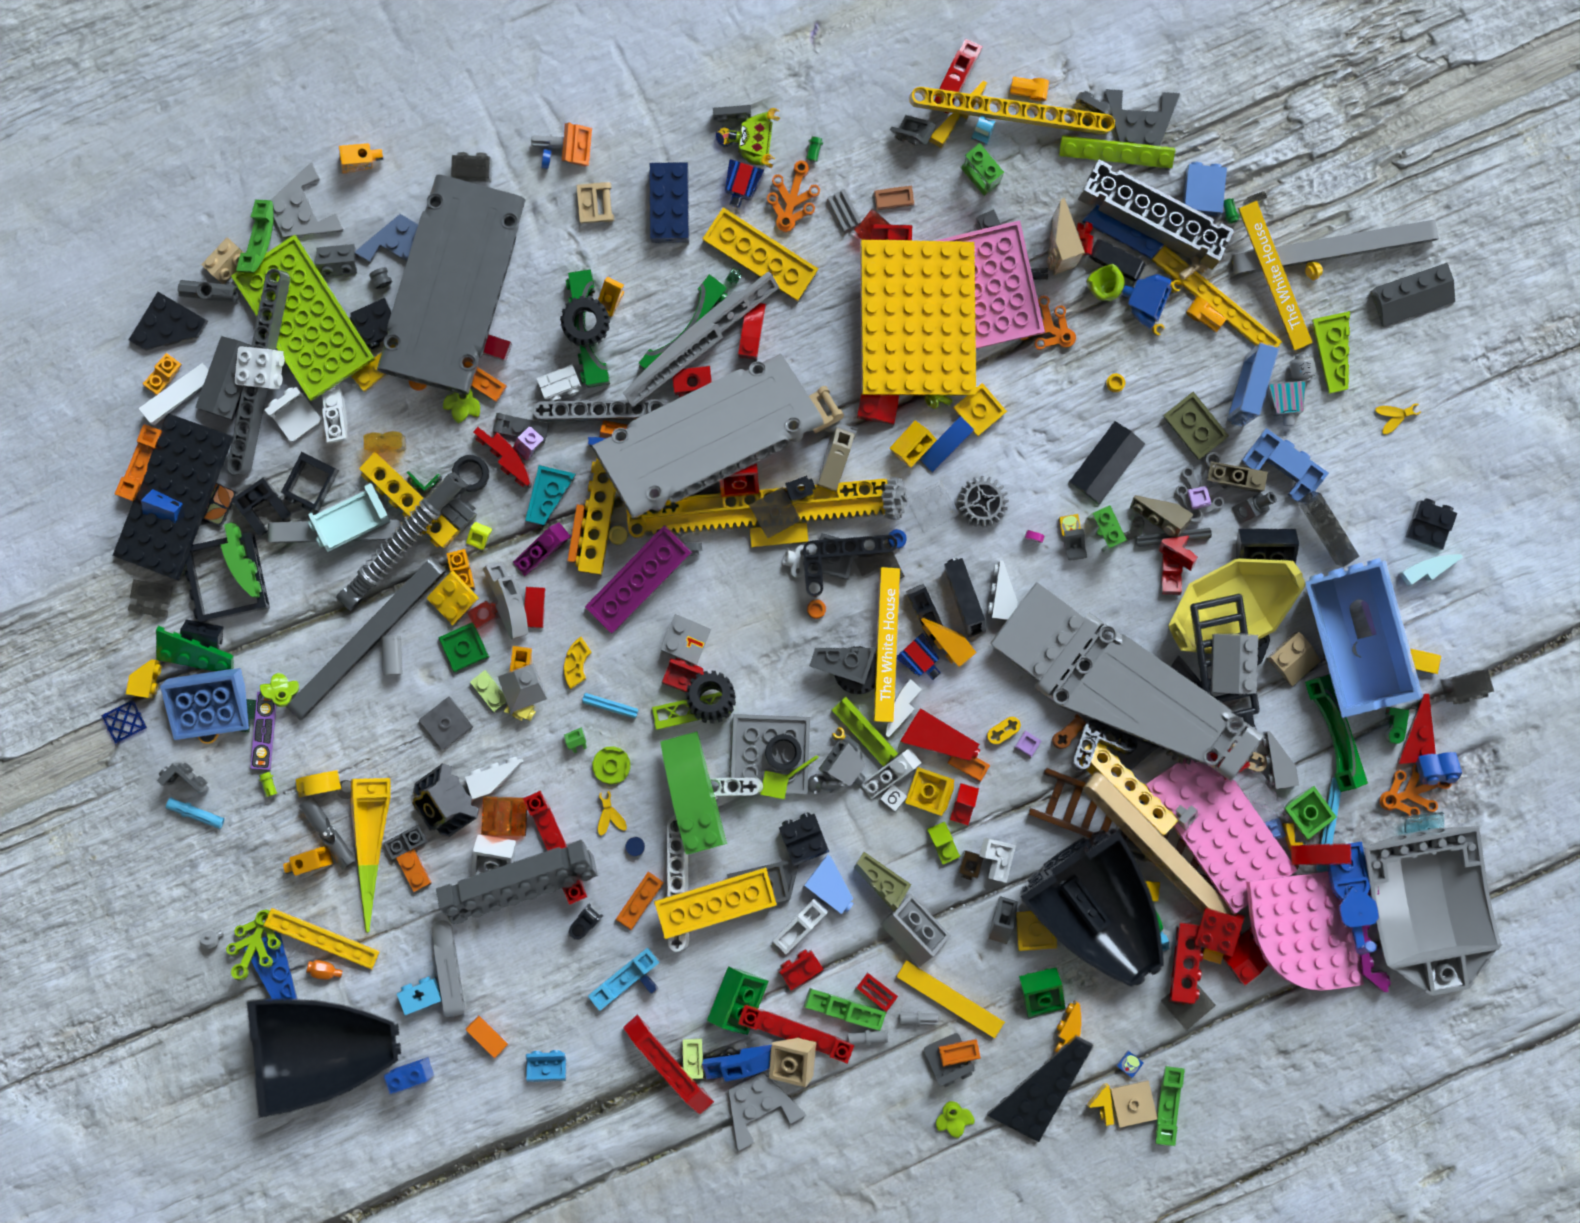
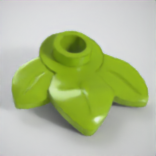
M471 389L465 399H462L460 394L454 392L447 395L443 401V409L451 410L452 417L456 423L464 421L468 414L474 417H479L480 403L473 397Z
M275 673L271 678V684H260L262 696L272 700L278 707H286L292 700V696L299 691L298 681L288 682L287 677L282 673Z
M954 1101L947 1102L943 1106L942 1114L936 1119L937 1130L943 1131L947 1129L954 1138L962 1136L965 1129L964 1125H973L975 1123L971 1111L961 1108L960 1104ZM950 1110H956L953 1114L949 1113Z

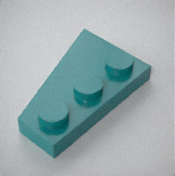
M538 465L525 521L545 526L576 474Z

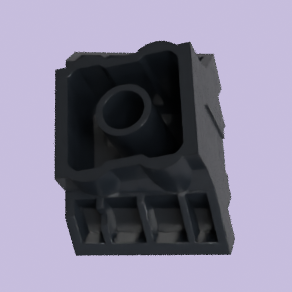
M442 763L414 784L413 793L415 797L412 804L430 831L437 829L439 834L451 837L478 818L479 808L471 805L472 796L466 793L460 784L459 777L451 775L452 766Z

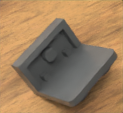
M182 762L172 763L169 767H164L158 774L160 777L156 780L162 786L172 785L181 776L198 792H205L209 789L206 785L208 782L200 775L197 777L192 772L193 768L189 764H183Z
M958 1033L951 1034L924 1047V1052L939 1086H950L955 1083V1079L960 1077L962 1079L968 1078L975 1071L971 1061L944 1067L942 1065L939 1046L962 1042Z

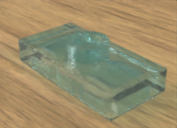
M1443 812L1404 816L1405 834L1434 828H1444Z

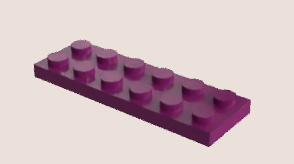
M664 525L590 600L585 608L611 634L614 633L692 551Z

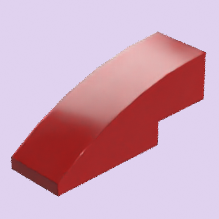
M1351 844L1291 846L1292 865H1351Z

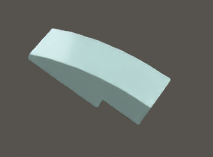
M1461 554L1434 557L1418 562L1398 574L1407 586L1414 584L1423 576L1427 581L1433 580L1463 558Z

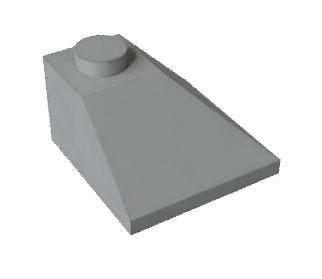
M534 663L497 676L510 712L547 700Z

